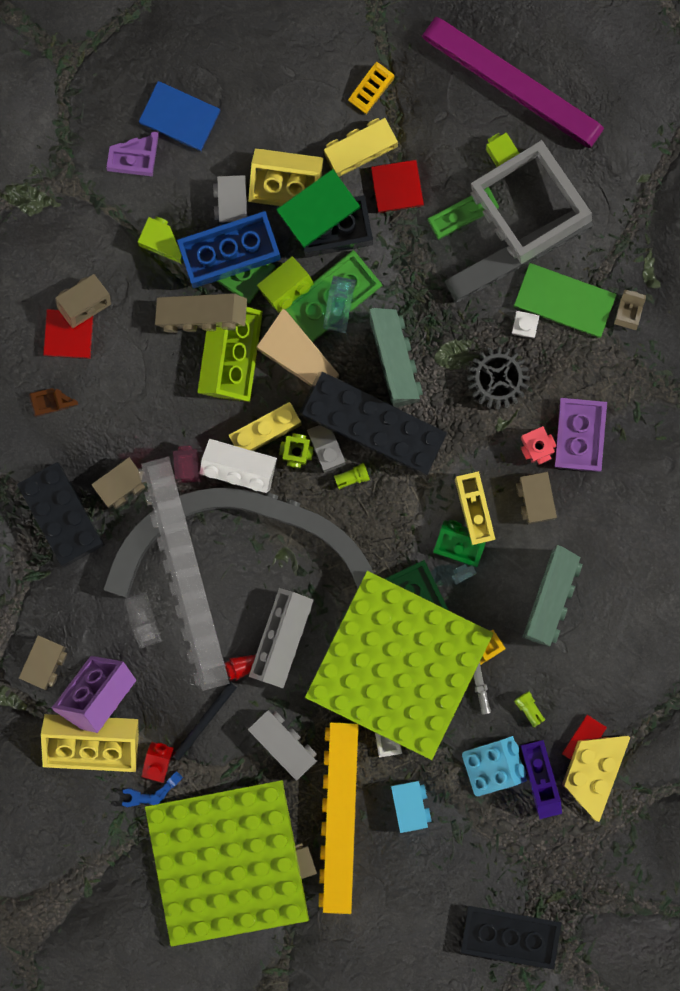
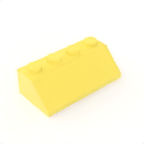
M44 714L41 730L43 767L136 772L139 736L138 719L108 718L99 732L95 733L81 730L61 715Z

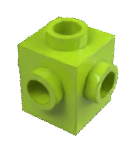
M292 434V437H286V442H281L279 455L283 456V462H287V466L301 468V465L307 464V460H312L314 447L310 446V440L306 439L305 435ZM295 448H299L301 450V454L299 456H294L292 454V451Z

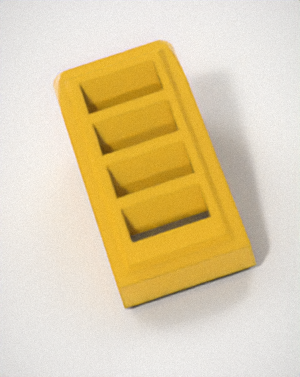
M375 62L348 101L367 114L394 80V74L380 63ZM376 72H378L386 79L382 81L375 75ZM372 80L380 86L379 89L370 84L369 81ZM366 87L374 93V96H370L363 89ZM359 94L369 101L367 105L357 98Z

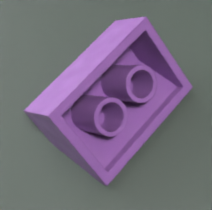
M90 656L52 706V709L81 730L98 733L125 695L130 691L136 679L123 661Z

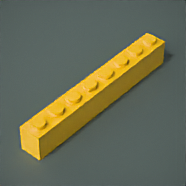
M330 723V727H325V741L329 742V751H324V765L329 766L328 775L324 774L323 789H328L327 798H323L322 812H327L326 822H322L321 836H326V845H321L320 860H325V869H320L319 883H324V893H319V907H323V913L351 914L358 724Z

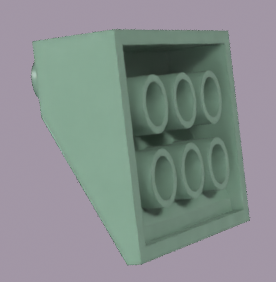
M370 309L369 320L391 405L397 408L419 402V396L423 395L420 381L415 382L413 374L417 373L414 359L410 360L407 351H411L408 337L404 338L402 329L405 328L403 316H398L397 310Z
M557 545L551 552L522 637L548 647L551 646L552 642H557L560 630L556 629L559 620L564 621L568 609L564 607L566 599H571L575 586L571 585L574 576L579 577L583 565L579 563L581 557L562 546Z

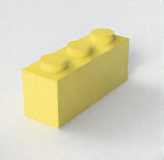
M379 118L374 119L367 124L368 127L360 131L355 129L346 135L347 138L341 141L335 139L326 145L327 148L324 149V155L331 168L339 177L398 147V141L386 118L379 120Z
M289 402L229 434V438L234 446L255 451L300 427L302 424Z

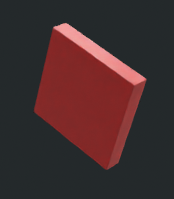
M416 160L371 167L378 213L424 206Z
M47 309L44 356L90 359L94 316L72 328L59 310Z

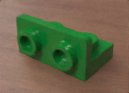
M444 520L433 553L478 567L486 542L472 545L467 527L454 520Z

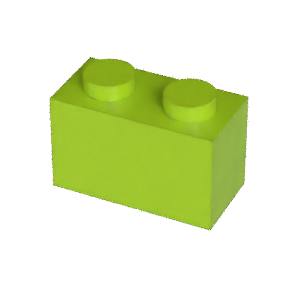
M292 256L262 280L257 287L266 300L280 313L282 309L289 308L300 295L307 293L314 283L309 274Z

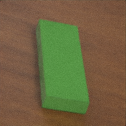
M489 187L485 188L484 191L498 209L499 205ZM470 196L428 218V222L437 239L440 240L483 217L482 211L484 208L480 203L477 205L474 202V198Z

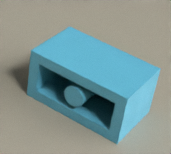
M419 781L391 786L400 833L428 828L427 822L432 821L429 808L424 809L423 799L427 798L425 785H420Z

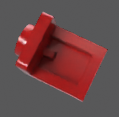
M151 742L146 754L141 777L164 783L173 748L163 743Z

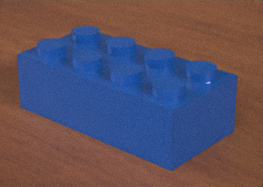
M266 211L177 240L193 288L281 260Z

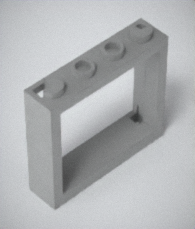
M542 140L471 183L472 192L470 194L474 198V202L477 205L479 203L484 208L482 212L489 223H494L497 236L501 241L505 240L507 242L509 254L514 259L517 258L521 264L592 221V212ZM537 157L576 215L522 247L484 189Z

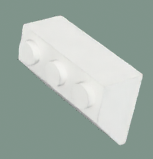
M209 439L202 457L199 474L267 493L271 488L277 458Z

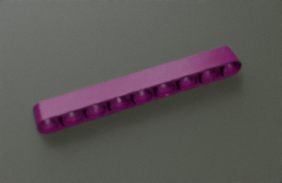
M434 17L423 33L422 37L426 42L583 146L592 148L603 132L604 127L596 120L441 18Z

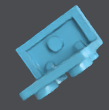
M513 736L462 753L470 783L476 796L513 787L527 781L526 769L521 763L519 747L514 741Z

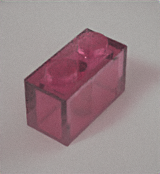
M192 446L178 447V451H173L176 481L178 483L201 482V474H199L200 457L197 449H193Z

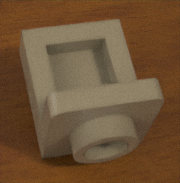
M624 290L614 324L637 330L646 295Z

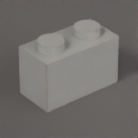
M245 175L217 177L218 183L213 184L214 197H218V206H214L215 220H219L221 226L248 217Z

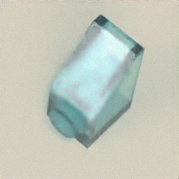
M333 276L323 329L346 333L356 280Z

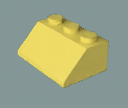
M255 148L251 163L248 202L282 206L321 178L323 157Z

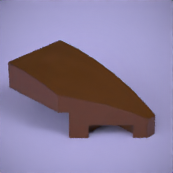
M51 388L29 394L35 417L78 406L77 400L71 399L57 388L56 390Z

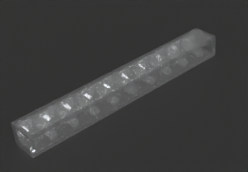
M169 456L142 463V468L138 469L141 482L147 483L148 491L144 492L147 505H153L155 514L150 516L153 527H158L161 535L156 538L160 551L165 550L167 558L163 560L166 574L171 573L173 582H169L172 596L177 595L179 602L178 605H175L178 619L183 618L185 627L181 628L184 641L189 640L191 649L187 650L190 664L195 663L197 672L193 673L196 687L201 685L202 691L230 684Z

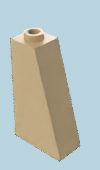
M282 309L258 344L257 350L311 387L318 372H324L338 379L339 374L288 312Z

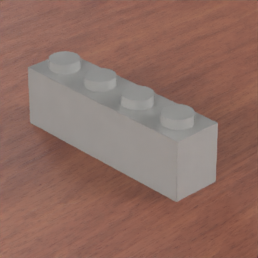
M279 588L249 677L284 688L300 638L303 634V629L311 611L313 599Z

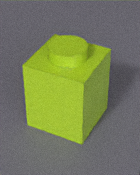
M498 133L488 139L489 143L486 145V151L496 167L520 154L507 133L503 135Z

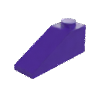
M544 740L521 745L539 819L562 814L561 800Z

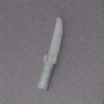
M479 662L473 675L475 681L474 689L475 692H478L481 713L489 714L491 710L486 692L488 688L487 684L483 682Z

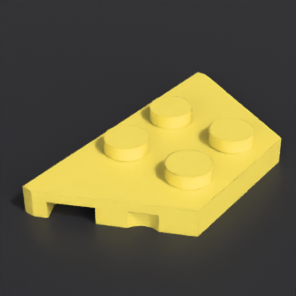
M622 735L619 737L579 740L574 750L562 785L591 815V818L597 822H600L628 746L629 736Z

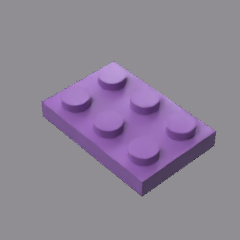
M560 398L554 468L601 472L607 402Z

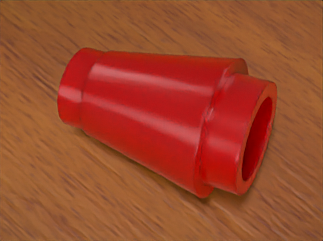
M256 654L229 658V661L224 663L229 679L239 680L249 674Z

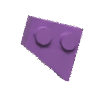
M153 132L151 136L141 139L134 138L126 143L110 146L107 171L153 176L159 137L158 132Z

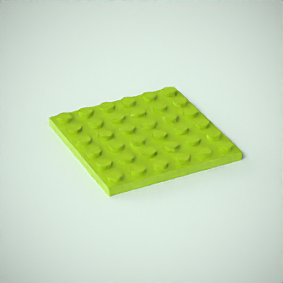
M367 571L305 698L432 760L494 633Z
M283 780L145 807L171 947L309 921Z

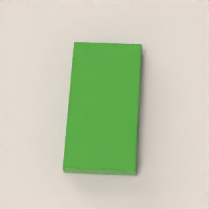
M353 250L313 282L314 285L311 286L307 293L300 295L289 308L284 310L288 312L308 338L314 342L383 285Z
M529 263L514 307L601 338L617 294Z

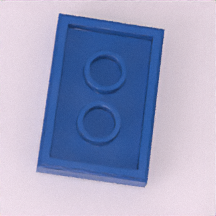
M158 81L139 120V124L198 151H202L221 110Z

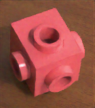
M543 426L521 436L524 445L521 447V450L526 460L530 459L531 463L537 461L539 465L551 460L550 455L555 452L553 448L556 447L552 435H547ZM535 445H541L542 449H536Z

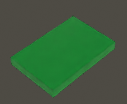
M332 169L276 210L303 248H305L358 210L360 205Z

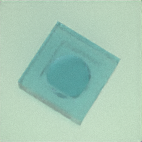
M466 564L453 570L455 575L451 576V579L456 586L477 573L472 565L467 568Z

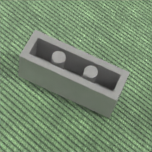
M268 710L248 731L297 781L317 762L314 758L317 753L308 744L304 747L298 741L301 737L292 727L289 730L285 728L282 724L285 720L276 711L271 713Z

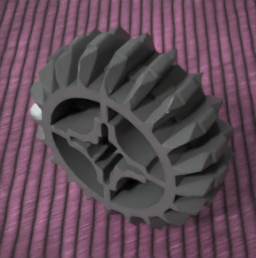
M501 347L496 348V354H493L492 349L488 348L487 357L483 352H480L479 357L482 361L474 358L472 362L477 368L470 366L468 371L474 373V375L467 376V380L474 381L468 388L470 390L477 389L472 396L475 398L481 395L480 404L485 399L489 401L487 408H491L492 402H495L496 409L500 410L501 402H503L507 409L510 407L508 400H511L516 405L518 400L515 396L524 397V393L520 389L528 390L529 386L522 382L530 380V376L523 375L529 369L528 367L520 368L525 360L520 359L516 362L515 359L518 353L515 352L512 357L508 356L509 348H506L504 354H501ZM495 360L506 362L498 369L486 365ZM511 366L517 374V386H514L507 377ZM505 369L502 377L505 381H498V383L491 387L495 379L492 375L498 376ZM481 370L490 380L486 390L483 389L479 380ZM497 388H503L511 392L505 396L491 395Z

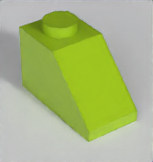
M157 216L155 219L148 217L138 240L139 246L182 264L183 258L170 226L167 225L168 221Z

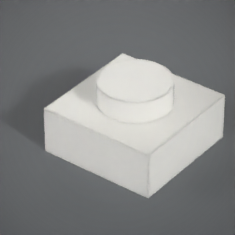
M516 311L512 335L534 339L539 315Z

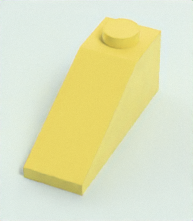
M479 471L457 476L455 483L472 545L495 540Z

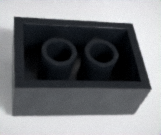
M364 195L354 197L360 205L358 210L303 248L305 258L373 245Z

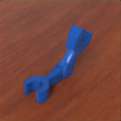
M176 771L161 789L151 795L141 794L140 791L126 788L123 790V793L130 794L132 800L123 801L122 806L131 807L140 805V803L157 805L183 777Z

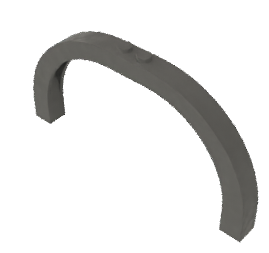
M211 488L183 494L169 500L144 517L130 532L117 552L104 590L128 598L141 560L153 542L165 530L183 518L214 509H236L255 513L315 535L327 543L345 562L354 578L357 589L366 572L373 573V570L362 551L343 530L324 517L301 508V503L287 499V502L278 500L279 496L269 492L261 495L241 489Z

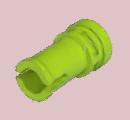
M364 463L353 467L352 470L334 476L339 490L357 482L361 483L370 480Z
M530 691L514 700L520 711L524 712L533 728L546 720L535 705V700Z

